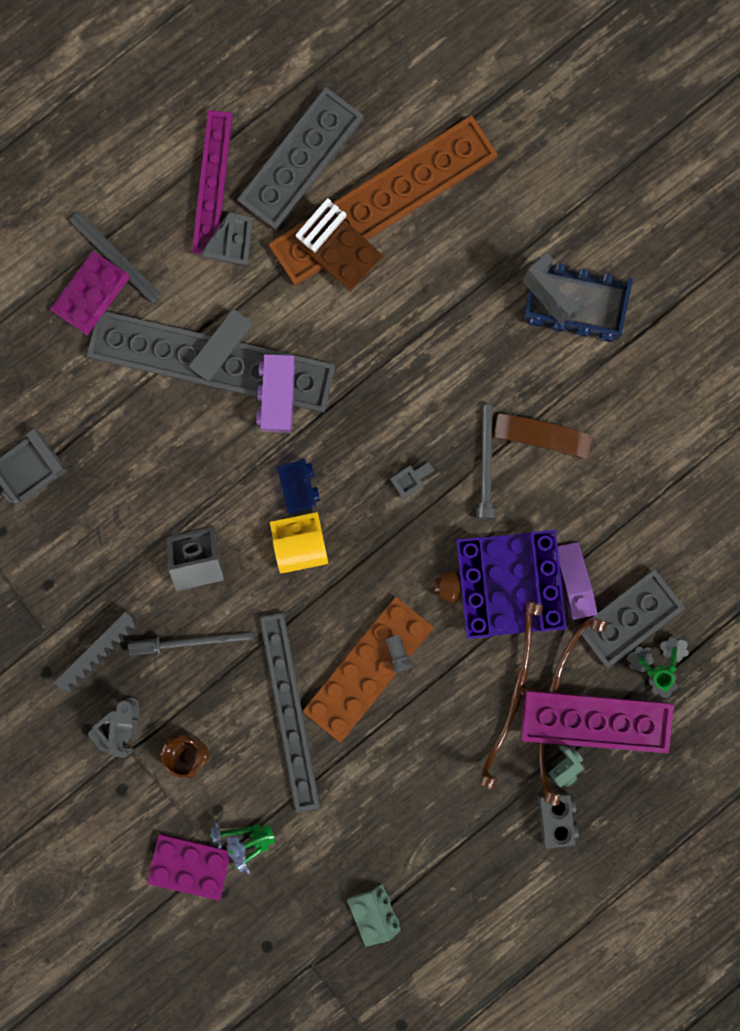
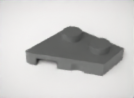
M231 212L228 213L207 243L200 257L242 267L247 266L253 218Z

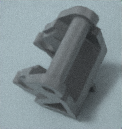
M136 698L121 701L117 705L116 711H111L92 727L93 729L89 731L88 736L101 751H109L108 754L116 757H126L133 752V748L125 747L123 741L129 742L130 739H134L135 735L138 734L140 719L139 701Z

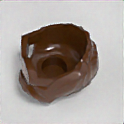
M179 735L169 738L163 743L160 758L169 774L178 778H194L199 773L200 768L208 761L209 752L207 746L200 740L189 735Z

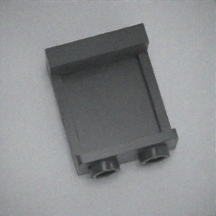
M547 253L528 269L523 282L561 325L566 321L571 323L585 309L583 304L587 298L583 295L575 303H571L546 275L554 262Z
M35 429L26 434L27 439L0 457V485L4 489L2 494L9 503L23 504L68 471L43 435Z

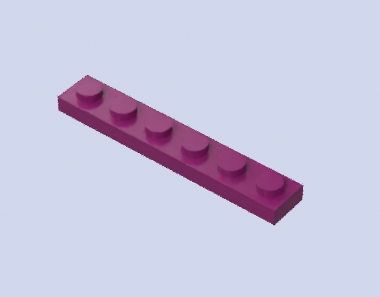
M208 110L192 248L193 255L201 256L202 251L221 224L233 114L231 112Z

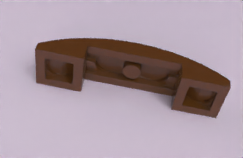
M498 414L492 438L513 443L519 442L588 460L593 436L555 424Z

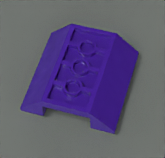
M556 530L457 540L467 639L525 633V609L528 601L543 605L540 616L532 614L531 632L567 629Z

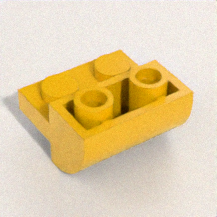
M318 512L270 522L280 574L329 564Z

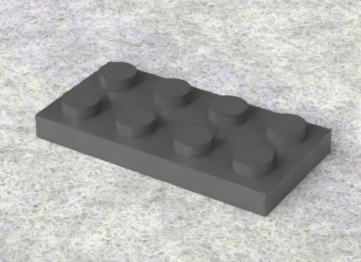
M653 569L597 612L598 615L592 616L607 622L605 632L591 629L589 626L581 637L605 668L608 669L683 611L685 607L658 572Z

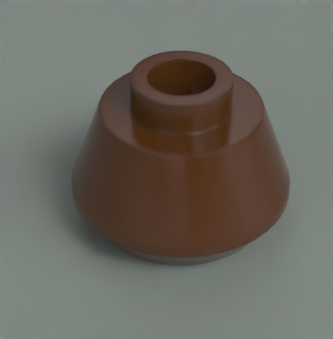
M456 570L441 573L440 578H435L434 593H438L440 599L451 604L457 602L461 585L460 574Z

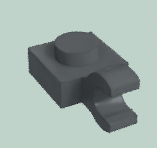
M429 462L416 471L410 465L390 480L402 498L406 499L424 487L421 479L431 474L434 469Z

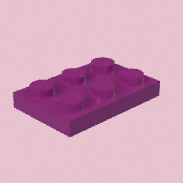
M92 251L50 310L85 335H88L130 276Z
M160 833L147 884L220 901L230 856L226 848L218 849V846Z

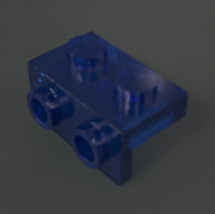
M303 458L300 461L277 466L288 514L317 508L316 502L320 501L318 488H312L310 478L315 477L312 463L307 464L306 459Z

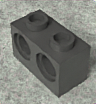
M567 791L557 792L561 794L560 801L563 802V809L559 813L552 812V804L544 801V794H537L542 844L546 849L576 846L575 838H579L578 825L573 823L572 813H576L575 799L571 798ZM559 826L566 827L565 835L561 838L555 837V829Z

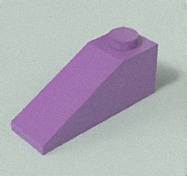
M579 542L558 546L561 583L568 618L578 619L598 615Z

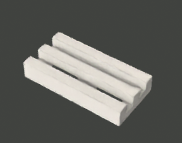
M327 198L296 234V238L315 253L345 219L346 213L341 211L338 206L332 204ZM329 208L330 211H329V212L325 215V217L319 222V224L313 229V231H312L306 238H304V235L311 229V227L317 222V220H318V219L323 215V213ZM334 214L338 215L314 244L310 243Z

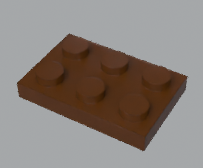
M329 208L323 213V215L317 220V222L311 227V229L304 235V238H306L319 224V222L325 217V215L330 211ZM334 214L310 243L314 244L338 215ZM345 219L315 253L301 241L297 240V244L349 293L384 257Z

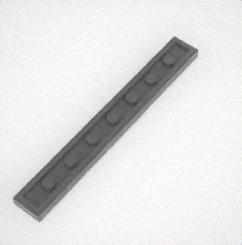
M283 612L259 617L295 812L320 808V802L285 615Z

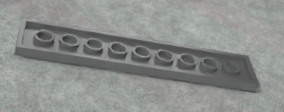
M106 311L94 326L87 353V358L256 398H258V386H263V376H259V362L264 361V355L294 356L293 406L325 413L336 368L334 364L239 343L208 383L191 370L189 365L212 336Z

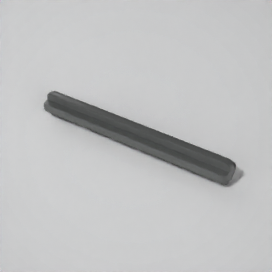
M76 212L70 218L72 224L112 264L130 276L128 280L152 304L161 298L158 290L80 212Z

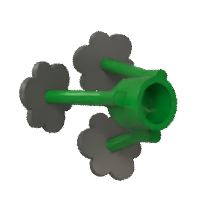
M675 636L669 637V640L662 641L660 647L664 651L663 656L671 658L670 665H659L655 669L649 666L654 662V659L651 657L653 655L652 649L650 647L642 648L637 646L634 651L627 654L626 658L630 662L629 667L632 670L637 669L639 672L647 671L650 676L649 683L653 686L652 692L654 694L660 693L662 697L668 698L671 696L672 691H675L678 687L675 683V664L680 662L683 656L685 657L689 654L687 649L688 642L682 638L677 639Z

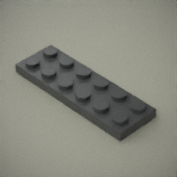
M325 87L237 200L238 203L277 231L364 120V115Z

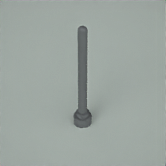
M489 402L484 403L482 408L481 503L476 508V519H496V509L493 508V503H491L492 405Z

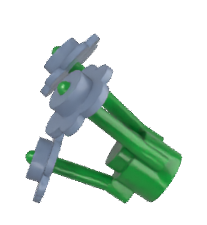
M215 821V827L211 828L210 838H212L213 843L218 844V849L222 848L221 837L230 836L227 839V851L229 856L234 859L232 860L235 864L234 868L238 869L240 873L245 870L247 875L250 872L245 864L260 853L269 850L268 846L275 843V838L269 825L261 827L258 823L251 827L220 831L219 823ZM253 832L250 834V841L243 844L239 842L237 836H230ZM250 846L257 848L245 857L246 848Z

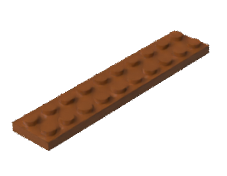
M471 115L332 204L338 206L341 211L346 213L345 220L368 241L497 159L498 154ZM309 219L268 244L294 286L299 285L324 269L297 244L296 234Z

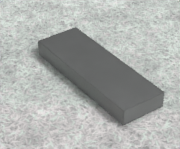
M233 309L189 365V368L209 383L252 328L253 323Z

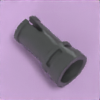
M400 635L385 640L393 659L391 662L394 673L413 667L409 655H406Z

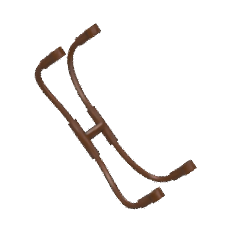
M533 601L526 603L524 655L508 710L510 711L502 732L489 754L480 776V786L488 789L495 788L497 778L491 776L488 771L506 738L515 712H518L521 697L525 696V690L542 691L525 686L529 671L527 667L531 648L532 614L540 616L543 605ZM592 617L578 628L563 652L555 675L552 676L548 692H559L564 665L583 632L589 626L591 629L605 632L606 621ZM539 743V767L544 788V801L552 805H559L561 794L549 787L547 780L545 743Z

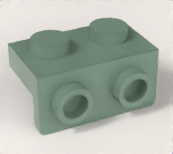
M560 744L558 747L566 756V759L550 770L548 774L561 788L563 785L568 787L578 779L576 775L584 770V768L580 764L583 758L575 748H572L571 745L566 747Z
M383 885L375 887L372 891L357 894L347 899L366 947L390 941L401 931L398 918L394 914L389 896L385 892Z

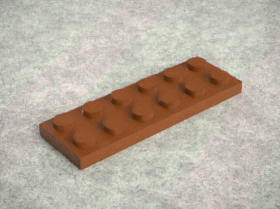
M395 597L302 712L341 743L397 674L394 673L391 662L393 659L385 640L400 635L406 655H409L410 658L434 627Z

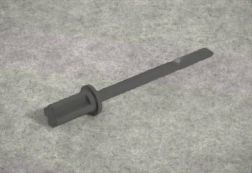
M253 632L162 642L160 641V636H156L155 639L128 641L129 656L158 653L159 656L161 655V649L253 640L254 635Z

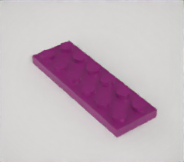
M525 690L520 739L525 742L669 753L674 704L671 702Z

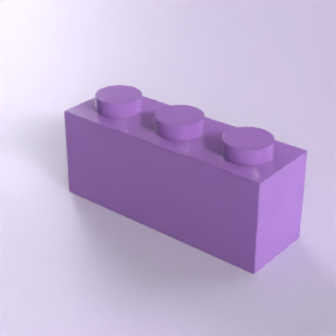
M264 355V361L259 362V376H263V386H258V401H262V408L257 410L256 424L261 425L260 429L262 432L292 433L295 357Z

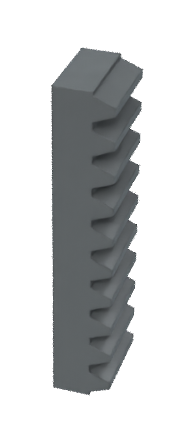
M125 612L54 683L61 690L67 692L74 691L76 689L75 685L81 684L83 682L82 678L90 675L89 671L97 669L96 664L104 662L102 656L111 655L109 649L118 648L116 642L125 641L123 635L132 634L130 627L133 629L139 627L137 618L131 612Z

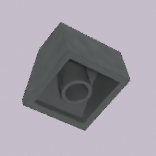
M215 527L166 537L168 568L176 591L224 580L223 563Z

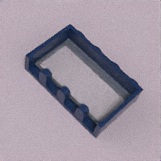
M557 263L554 267H550L546 275L571 303H575L584 295L587 298L583 304L585 309L573 322L569 323L566 321L561 325L529 289L523 320L528 321V324L531 326L541 327L544 324L552 326L551 329L555 331L566 332L567 329L576 331L575 334L578 336L590 337V335L599 336L601 341L613 342L622 335L633 279L628 278L625 282L612 280L613 276L610 274H603L602 277L588 274L589 270L579 269L578 272L565 270V265Z

